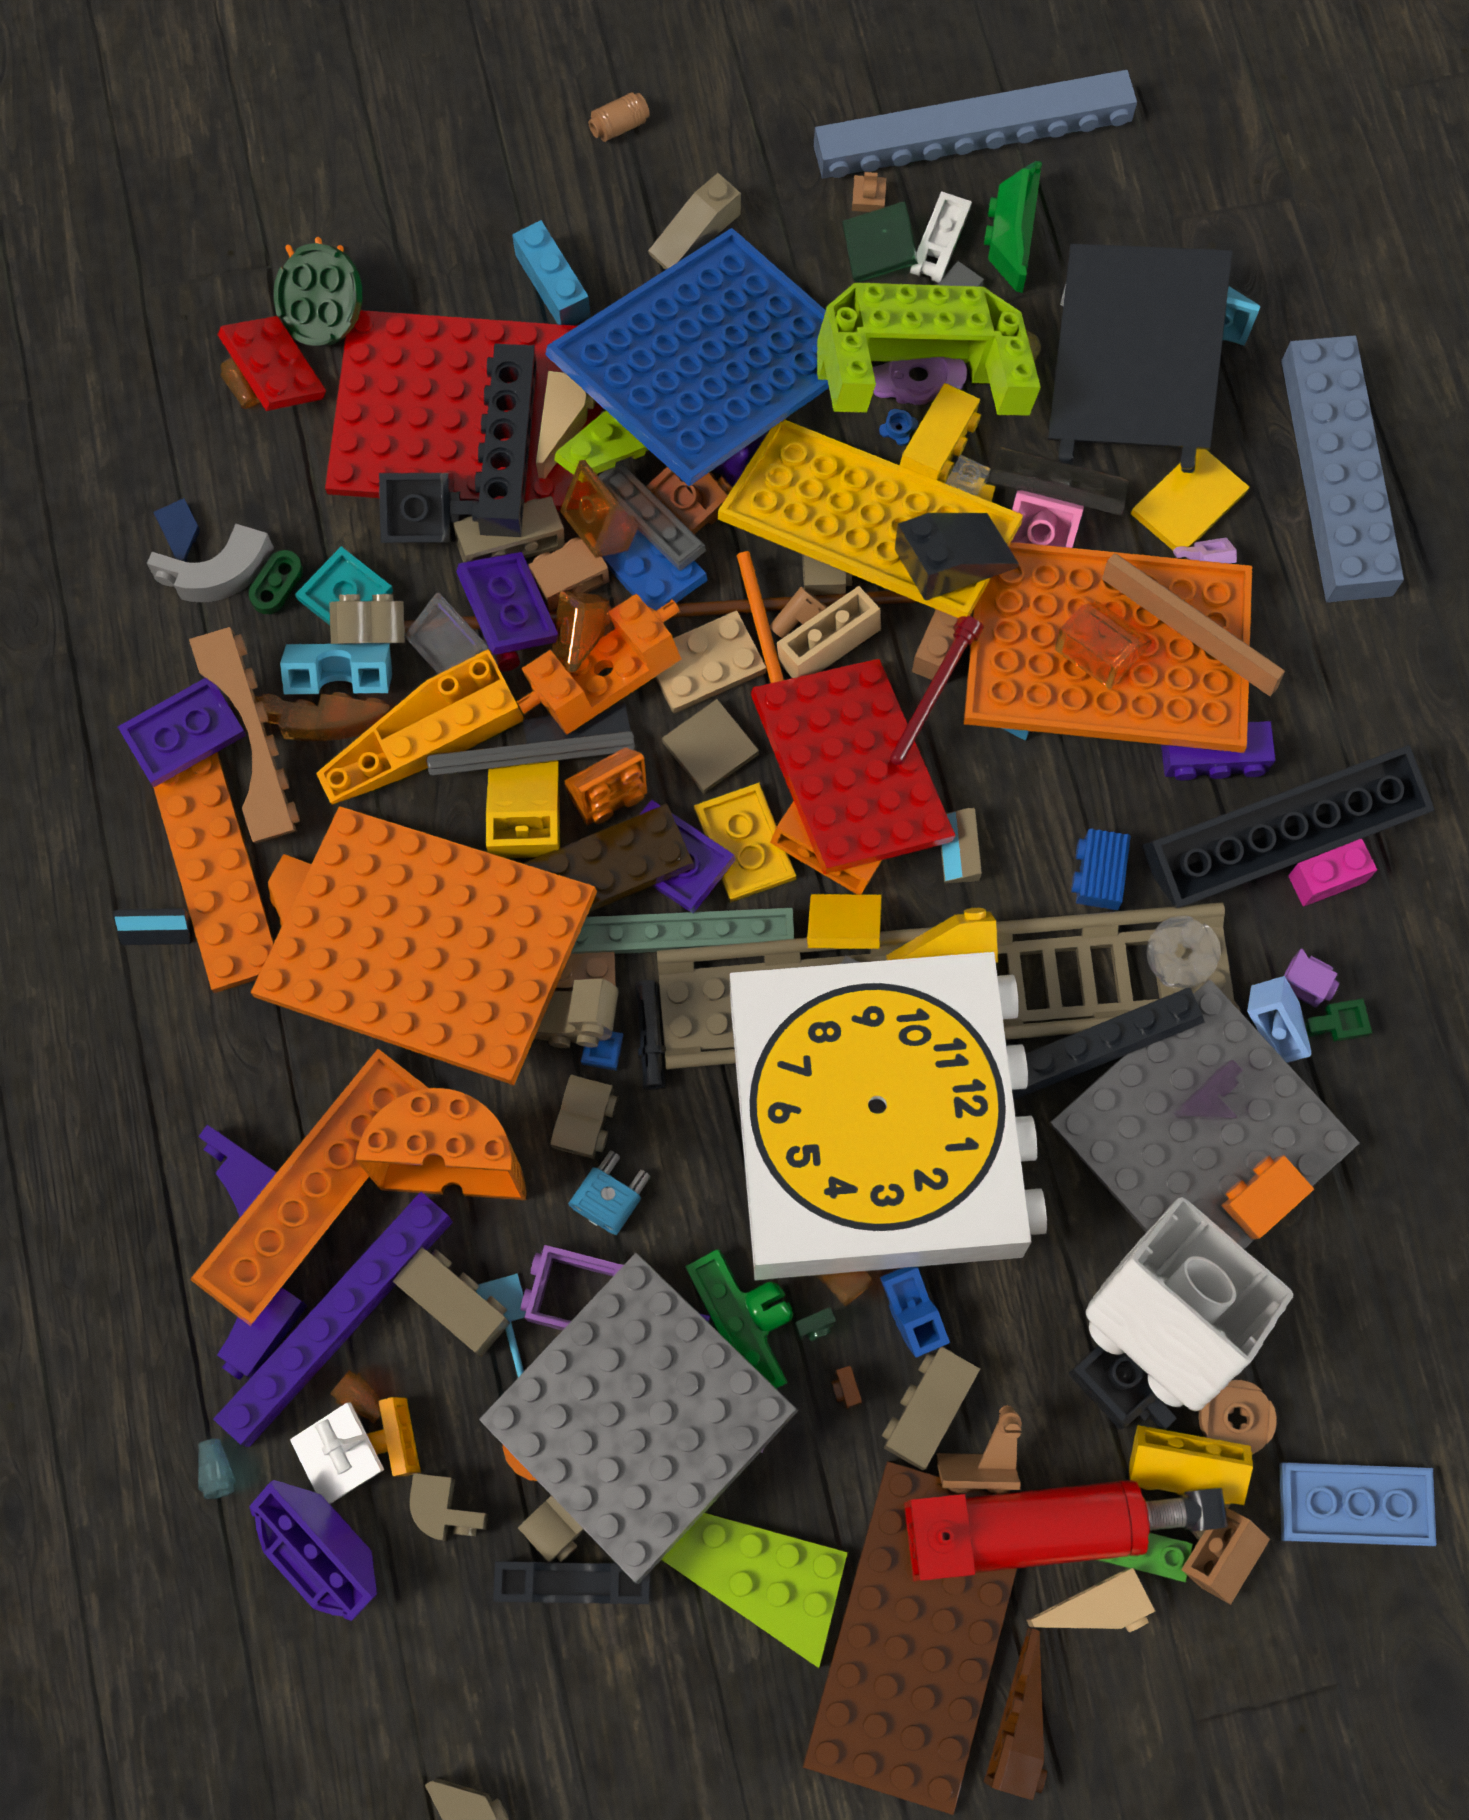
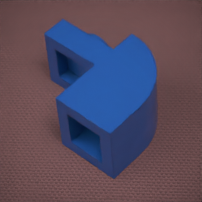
M918 1267L901 1268L880 1277L896 1325L906 1345L915 1357L950 1343L938 1309L929 1299Z

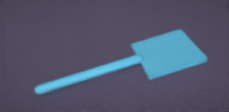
M517 1273L479 1284L480 1287L476 1292L484 1300H487L491 1295L507 1309L503 1316L506 1317L510 1324L505 1330L517 1376L519 1377L524 1372L511 1322L524 1318L526 1312L520 1310L524 1295Z

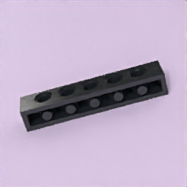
M495 344L493 357H488L487 377L491 378V385H485L484 405L488 406V414H482L481 433L486 435L485 443L479 442L478 462L483 463L482 472H476L475 491L480 492L479 501H473L472 520L473 522H478L480 535L521 537L537 372L535 345ZM500 467H506L505 469L498 470ZM498 496H503V498L501 499H493Z

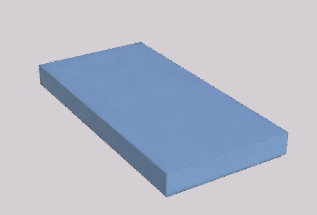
M1279 1463L1281 1541L1436 1546L1433 1468Z

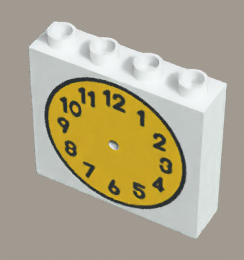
M994 952L730 973V1003L755 1280L1023 1258L1031 1244L1030 1235L1046 1234L1047 1216L1043 1191L1041 1188L1024 1189L1021 1165L1023 1161H1035L1037 1159L1035 1124L1032 1116L1015 1117L1012 1090L1027 1088L1028 1071L1025 1049L1022 1044L1006 1046L1003 1019L1018 1017L1017 985L1014 975L997 976Z

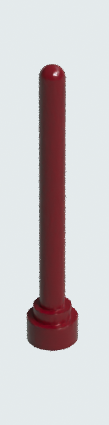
M962 616L957 619L953 626L955 631L953 637L955 639L891 754L890 759L893 764L900 765L904 762L966 646L979 639L984 626L977 619L971 616Z

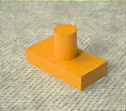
M391 1397L380 1400L379 1407L384 1429L367 1433L376 1454L388 1452L393 1476L413 1475V1473H421L407 1398Z

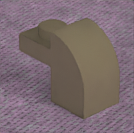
M413 1473L410 1511L414 1522L422 1532L434 1539L447 1541L449 1526H454L453 1534L475 1537L477 1529L486 1530L488 1514L451 1509L455 1479Z

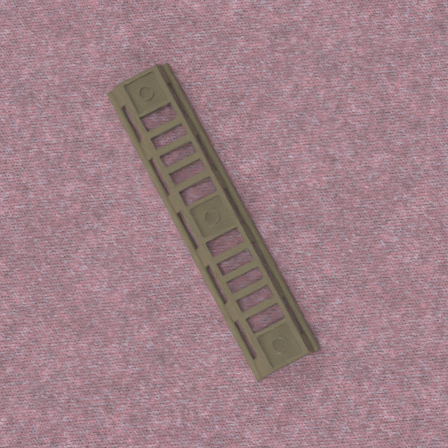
M1223 902L1185 905L1177 909L1175 907H1162L996 922L998 957H1006L1008 975H1014L1018 991V1017L1003 1019L1005 1040L1075 1034L1158 1000L1133 1001L1126 946L1152 944L1159 999L1188 987L1191 988L1194 994L1211 979L1240 1011L1239 1006L1234 1001L1223 930L1225 915ZM1187 920L1186 927L1118 933V925ZM933 927L881 931L880 949H870V954L851 955L848 957L859 962L885 961L887 954ZM1082 929L1081 936L1012 942L1013 934ZM807 938L658 950L657 962L664 1045L666 1047V1069L736 1063L730 1003V973L841 964L845 956L800 960V953L838 949L808 948ZM1111 948L1118 1003L1098 1004L1090 949ZM1076 951L1083 1006L1062 1007L1055 952ZM1041 954L1048 1009L1027 1010L1020 955ZM764 956L765 962L694 969L693 963L697 961Z

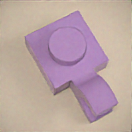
M1227 538L1195 542L1194 547L1179 546L1173 549V553L1177 558L1187 557L1188 560L1229 564L1237 562V550Z

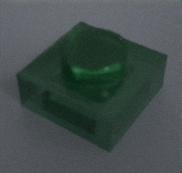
M829 1307L797 1321L795 1328L800 1340L809 1336L810 1341L813 1342L831 1334L829 1327L835 1325L836 1320Z

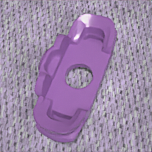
M946 357L890 361L872 367L876 382L873 393L879 398L895 397L896 401L900 404H928V402L934 401L944 383L961 390L966 381L967 368L963 360ZM915 367H921L927 371L928 377L923 381H915L910 378L909 371Z

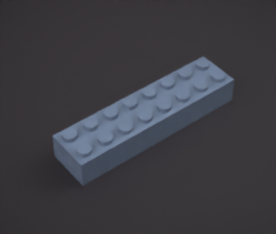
M1356 335L1290 341L1281 362L1326 602L1393 596L1404 578Z

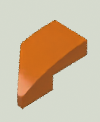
M285 854L281 857L268 881L270 901L280 917L281 926L311 867L310 863Z

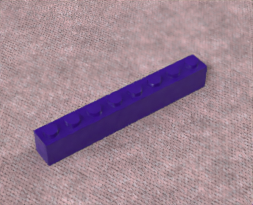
M420 1192L213 1420L240 1445L250 1447L396 1286L393 1280L421 1247L428 1250L453 1223L450 1217L423 1192Z

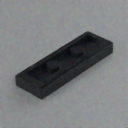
M625 702L613 704L568 735H566L552 715L523 720L527 743L630 731Z

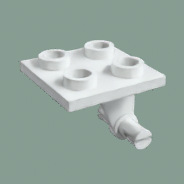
M351 1402L344 1404L290 1439L315 1492L321 1494L329 1504L384 1470Z

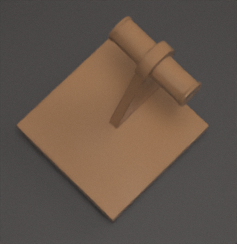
M1003 1406L999 1410L998 1423L984 1454L937 1453L936 1461L943 1488H949L950 1491L955 1493H968L972 1489H987L995 1494L1008 1493L1010 1490H1020L1016 1462L1017 1438L1021 1435L1022 1422L1019 1414L1011 1406Z

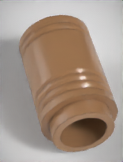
M631 92L593 110L589 120L590 130L596 138L600 137L602 141L606 142L644 124L650 116L648 105L640 93L634 94Z

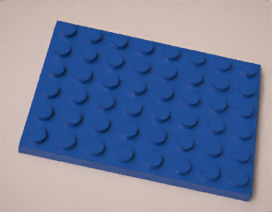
M733 228L547 345L545 353L551 361L688 486H691L829 388L828 380H818L817 340L826 310Z

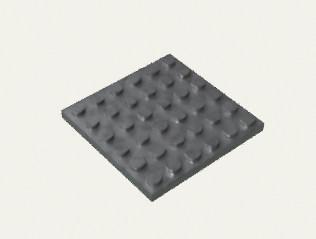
M1210 979L1193 994L1205 1023L1124 1055L1049 1124L1145 1232L1159 1220L1176 1199L1183 1197L1222 1229L1239 1246L1245 1249L1254 1239H1250L1221 1206L1229 1199L1226 1196V1192L1240 1180L1247 1183L1256 1175L1252 1169L1269 1155L1272 1159L1285 1155L1310 1185L1313 1186L1353 1150L1359 1142Z
M635 1253L479 1420L635 1583L639 1584L790 1421L798 1410L640 1255Z

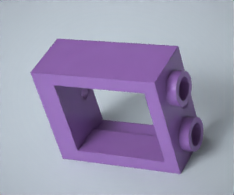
M544 1245L542 1254H535L531 1267V1274L536 1275L532 1290L526 1288L520 1310L526 1312L524 1318L527 1322L563 1331L571 1321L539 1313L553 1261L609 1276H614L624 1265Z

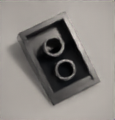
M927 513L897 525L895 551L925 601L1018 568V561L988 513Z

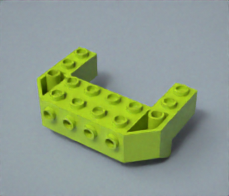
M853 283L826 307L817 340L818 380H828L834 412L868 411L876 385L871 361H901L946 357L961 359L964 363H967L972 383H990L997 415H1030L1041 387L1022 313L986 288L978 286Z

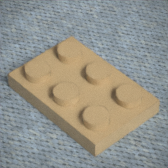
M736 610L673 638L682 660L655 678L673 714L765 674L766 666Z

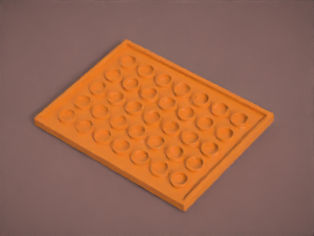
M1017 542L1010 543L1009 548L1019 563L1018 568L991 577L973 609V618L981 622L984 629L979 639L973 641L970 645L964 724L1245 752L1247 747L1249 681L1102 578L1108 559L1114 553L1118 554L1250 646L1252 566Z
M339 806L251 990V994L255 998L514 1085L597 894L595 886Z

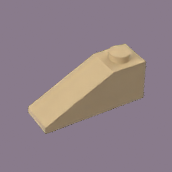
M548 371L536 459L538 478L547 477L557 463L554 461L556 451L578 434L587 421L588 408L594 409L595 400L564 372Z
M1127 1568L1027 1619L1030 1627L1122 1629L1126 1627L1127 1631L1131 1632L1149 1623L1146 1616L1155 1612L1134 1568Z

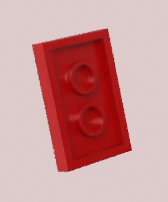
M278 316L220 327L218 337L266 411L323 399L326 392L325 388Z

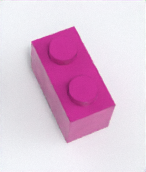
M1359 839L1298 863L1288 876L1304 907L1366 883L1377 871V868L1363 840Z

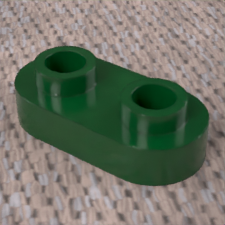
M289 550L275 552L270 556L249 589V599L254 609L259 613L273 614L279 611L301 579L303 567L295 553ZM283 569H291V572L289 574H281V571ZM265 596H274L270 602H263Z

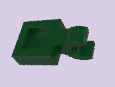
M1363 999L1329 1004L1325 1007L1326 1016L1308 1018L1307 1022H1305L1308 1037L1331 1032L1334 1042L1366 1037L1372 1033Z

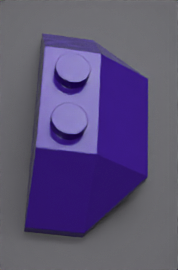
M273 1480L249 1506L252 1516H255L256 1530L263 1553L313 1609L331 1615L343 1616L344 1619L352 1621L377 1595L370 1548L321 1494Z

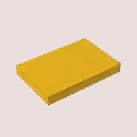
M1197 449L1194 473H1183L1179 463L1132 509L1131 515L1170 549L1173 550L1179 546L1192 547L1248 492L1250 487L1205 449Z
M760 783L694 805V810L704 835L733 853L736 858L735 862L721 878L730 903L796 880V874L788 854L770 843L777 826Z

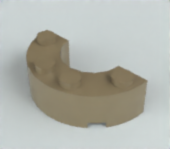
M600 978L574 980L573 991H554L534 1039L547 1040L549 1045L558 1048H570L571 1043L584 1047H598L599 1041L607 1040L612 1036L619 993L618 988L609 981Z

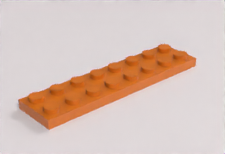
M218 752L153 787L208 980L214 993L257 980L274 944Z
M377 1049L190 1280L251 1326L369 1177L355 1159L360 1139L370 1121L384 1106L396 1098L420 1089H428V1087L381 1050Z

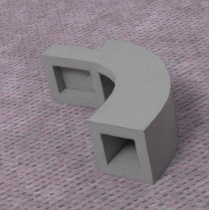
M235 524L225 548L208 561L189 563L151 552L147 565L154 579L163 585L174 586L182 600L212 602L231 597L254 582L270 558L274 547L268 533Z

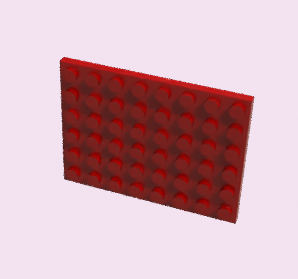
M361 310L356 324L346 335L325 485L327 495L380 498L379 473H453L454 492H460V501H479L480 492L475 491L476 472H482L483 463L478 462L479 442L485 443L486 434L481 433L482 414H488V406L484 405L485 385H491V378L487 377L488 357H493L495 344L535 345L537 372L525 503L532 499H543L551 496L557 511L593 514L596 493L593 480L597 477V474L579 480L560 464L556 463L546 478H538L536 466L548 371L563 372L545 355L547 345L577 326ZM596 401L594 409L588 408L587 421L581 430L595 420L602 410L604 411V408ZM500 467L498 470L505 469L506 467ZM498 496L493 499H501L503 498V496Z

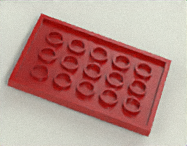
M880 659L753 687L751 697L824 875L953 841L956 835L916 742L914 741L902 764L895 765L891 762V754L908 724Z

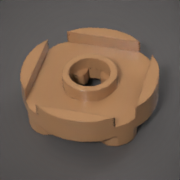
M1231 1380L1215 1398L1207 1403L1202 1410H1199V1426L1203 1437L1251 1446L1252 1454L1268 1444L1275 1433V1408L1272 1402L1268 1401L1266 1395L1255 1384L1243 1380ZM1234 1408H1239L1240 1414L1247 1417V1422L1240 1424L1239 1429L1233 1428V1423L1228 1421V1414H1232Z

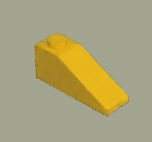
M984 908L966 909L964 914H957L887 954L886 960L994 952L995 962H998L996 920L992 913L986 912Z

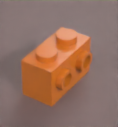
M1270 1155L1265 1157L1252 1169L1256 1173L1255 1176L1247 1183L1240 1180L1226 1192V1196L1229 1199L1221 1206L1250 1239H1260L1314 1190L1285 1155L1275 1157L1274 1159Z

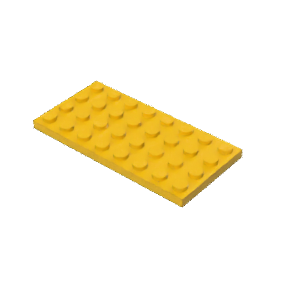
M785 419L770 429L718 510V520L956 618L970 616L991 578L925 601L895 551L898 523L927 513H988L1009 547L1022 523L1023 515Z

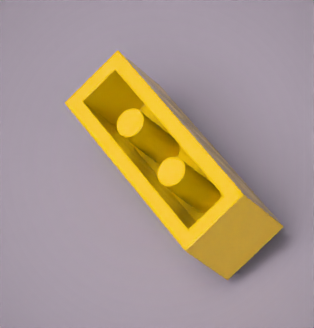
M944 383L902 454L900 466L940 481V479L946 481L954 465V462H951L953 456L960 457L968 440L965 435L968 431L973 433L980 421L981 414L977 413L980 399Z
M1137 1425L1129 1463L1130 1480H1136L1139 1487L1145 1490L1159 1489L1181 1495L1188 1491L1222 1488L1225 1504L1234 1503L1240 1505L1245 1504L1253 1469L1252 1452L1249 1445Z

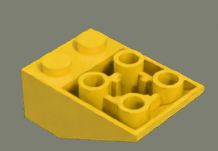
M559 761L488 769L486 803V848L488 853L506 859L537 858L554 850H559Z

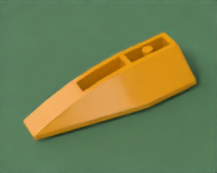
M487 649L426 680L316 774L330 803L333 805L427 769V757L429 755L466 751L523 722L525 718L491 652Z

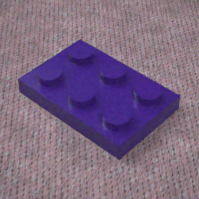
M522 552L458 564L457 575L492 655L556 642L558 632Z
M206 678L118 726L153 787L246 736L217 685Z
M651 800L640 815L660 807V805ZM672 814L695 868L655 884L652 887L694 914L735 862L736 858L733 853Z

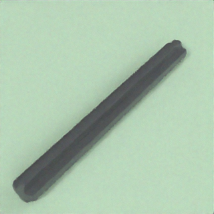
M626 731L429 755L427 757V766L431 776L609 755L625 747L634 750L635 742L632 732Z

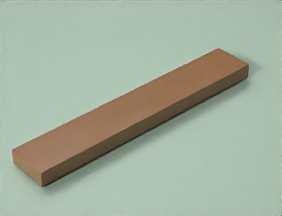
M1114 553L1108 559L1102 578L1104 581L1270 697L1277 690L1285 672L1282 668L1118 554Z

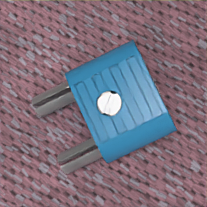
M609 1151L600 1166L592 1168L568 1204L573 1210L589 1219L594 1225H598L609 1233L617 1235L640 1202L641 1197L639 1194L650 1179V1175L648 1173L645 1174L644 1170H640L630 1186L627 1187L609 1175L620 1159L617 1153Z

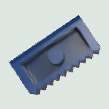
M1092 828L1088 829L1084 839L1079 838L1076 859L1081 860L1080 872H1074L1071 892L1077 893L1076 904L1113 910L1119 909L1123 901L1131 835Z

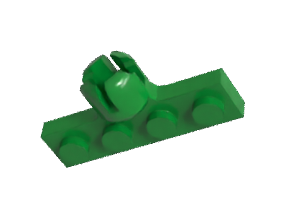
M719 1249L685 1266L718 1332L776 1389L787 1384L788 1382L767 1343L769 1332L786 1324L793 1316L789 1302L783 1301L768 1308V1305L785 1296L781 1287L777 1283L767 1282L750 1292L744 1293L739 1288Z

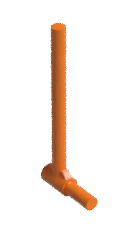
M749 551L737 554V559L770 683L783 681V674Z

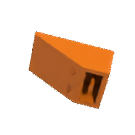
M625 747L564 780L566 792L587 826L593 822L596 824L603 823L613 816V811L624 805L626 807L634 806L644 798V794L647 793L645 762L642 753Z

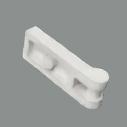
M941 191L914 257L910 273L918 276L921 273L931 276V280L938 283L944 278L947 266L970 212L972 201ZM928 255L938 258L936 264L925 260Z

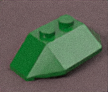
M1040 161L1031 163L999 184L997 198H990L988 217L994 218L993 226H986L984 245L990 246L988 260L1016 292L1023 293L1027 275L1042 166Z

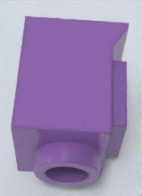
M1300 949L1292 958L1284 974L1296 997L1315 1008L1324 999L1330 1001L1340 983L1334 980L1338 973L1332 971L1333 967L1312 956L1308 958L1303 949Z

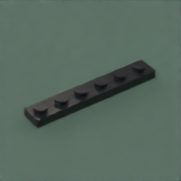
M1185 988L1026 1053L1027 1088L1012 1090L1013 1100L1205 1023L1191 988Z

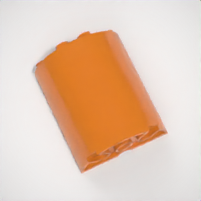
M428 1088L402 1095L384 1106L374 1116L360 1139L355 1160L380 1190L443 1195V1191L447 1186L455 1184L462 1188L464 1196L526 1200L524 1174L503 1127L485 1105L462 1092L444 1088Z

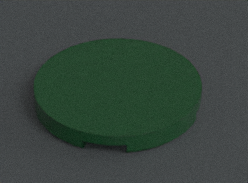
M318 243L303 245L296 249V252L287 260L284 267L279 268L274 284V306L277 316L282 319L283 324L292 334V338L306 345L328 346L342 340L356 324L362 306L361 279L352 260L336 247Z

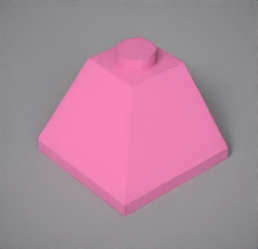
M1056 489L1017 491L1012 511L1022 514L1023 519L1011 542L1072 548L1086 497Z

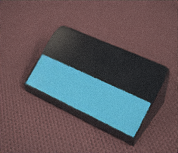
M184 908L126 909L113 912L119 941L122 945L190 944L192 941L193 924L190 915Z

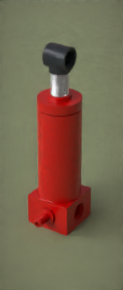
M1136 1480L972 1497L960 1494L913 1499L904 1503L913 1581L975 1575L978 1572L1145 1555L1148 1550V1536L1152 1529L1181 1528L1182 1526L1185 1530L1192 1532L1228 1528L1222 1488L1188 1491L1181 1494L1177 1499L1146 1502Z

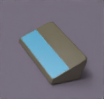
M966 808L946 813L956 836L952 842L940 845L944 883L979 881L982 872L975 808Z

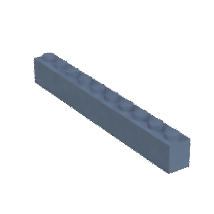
M1122 70L815 127L814 149L822 179L829 177L840 178L850 173L872 172L878 168L894 165L904 166L910 162L921 160L932 161L942 156L964 155L971 151L985 148L997 149L1007 144L1028 143L1034 139L1050 136L1060 137L1066 133L1077 131L1088 132L1095 128L1109 125L1120 126L1132 121L1137 100L1128 70Z

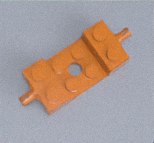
M637 593L608 612L615 629L561 664L553 652L549 650L521 668L533 691L519 701H516L518 707L525 714L542 703L566 735H568L682 660L671 633L665 628L663 623L677 613H680L677 604L670 600V602L655 611L648 607ZM613 668L612 672L606 676L598 675L603 669Z

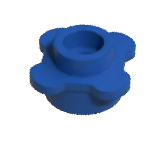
M892 409L888 412L886 423L880 426L879 433L882 437H890L896 440L898 445L904 446L909 443L911 432L918 428V421L904 410ZM900 425L902 428L896 429V426Z

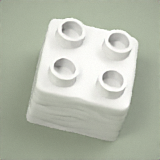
M1181 1197L1176 1199L1163 1213L1159 1220L1145 1233L1103 1283L1089 1302L1086 1316L1090 1321L1089 1331L1094 1341L1109 1353L1115 1355L1126 1353L1148 1373L1149 1386L1161 1401L1170 1406L1180 1407L1185 1405L1193 1411H1199L1251 1363L1262 1347L1264 1340L1274 1328L1277 1319L1285 1311L1286 1306L1293 1298V1293L1280 1279L1239 1246L1188 1200Z

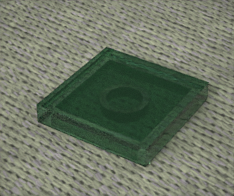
M905 201L843 221L852 275L856 283L918 264L908 208Z

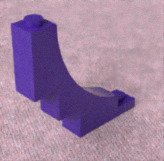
M207 1125L198 1137L207 1144L203 1150L220 1162L226 1157V1160L217 1170L216 1175L228 1190L239 1217H241L276 1172ZM281 1287L251 1326L237 1316L229 1337L217 1354V1356L226 1361L222 1368L239 1380L244 1375L251 1378L274 1353L308 1305Z

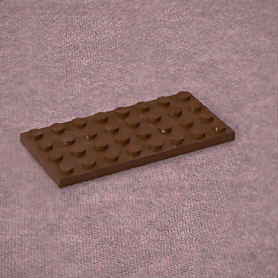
M887 1461L802 1767L954 1815L1017 1568L978 1572L975 1575L913 1581L904 1503L913 1499L960 1494L972 1497L991 1495L993 1493L980 1489H972L968 1493H955L950 1491L949 1488L942 1487L940 1477Z

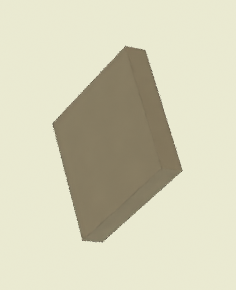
M718 699L662 738V743L703 794L759 755V750Z

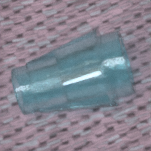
M210 1439L199 1443L198 1490L203 1491L205 1499L221 1498L233 1493V1484L236 1482V1478L221 1445V1440Z

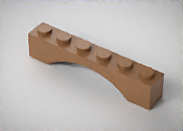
M231 627L189 639L199 673L217 685L230 698L239 711L248 731L252 749V776L242 810L252 842L257 844L296 832L294 823L300 822L295 803L287 802L284 790L289 789V783L284 769L277 770L273 756L279 755L274 736H267L263 723L268 722V716L263 702L256 703L252 689L258 688L253 669H246L242 656L247 654V649L242 635H235Z

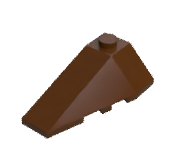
M1027 1628L984 1783L994 1789L1033 1800L1035 1792L1041 1794L1043 1791L1047 1770L1042 1769L1044 1763L1040 1631Z

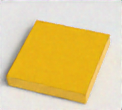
M811 894L807 935L808 948L880 949L881 895Z

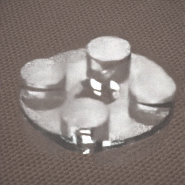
M1175 916L1163 921L1148 940L1147 960L1149 966L1162 984L1170 988H1192L1204 983L1216 969L1221 955L1220 943L1212 928L1205 923L1203 925L1199 921L1193 920V917ZM1177 944H1182L1184 948L1192 949L1193 953L1188 956V960H1183L1175 955V952L1178 950Z

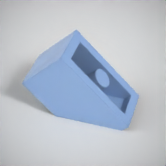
M1282 976L1251 985L1247 1012L1258 1032L1286 1063L1310 1057L1311 1048L1301 1006L1286 977Z

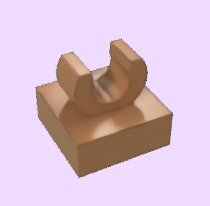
M865 172L864 176L855 175L852 211L884 213L887 178L877 177L878 173Z

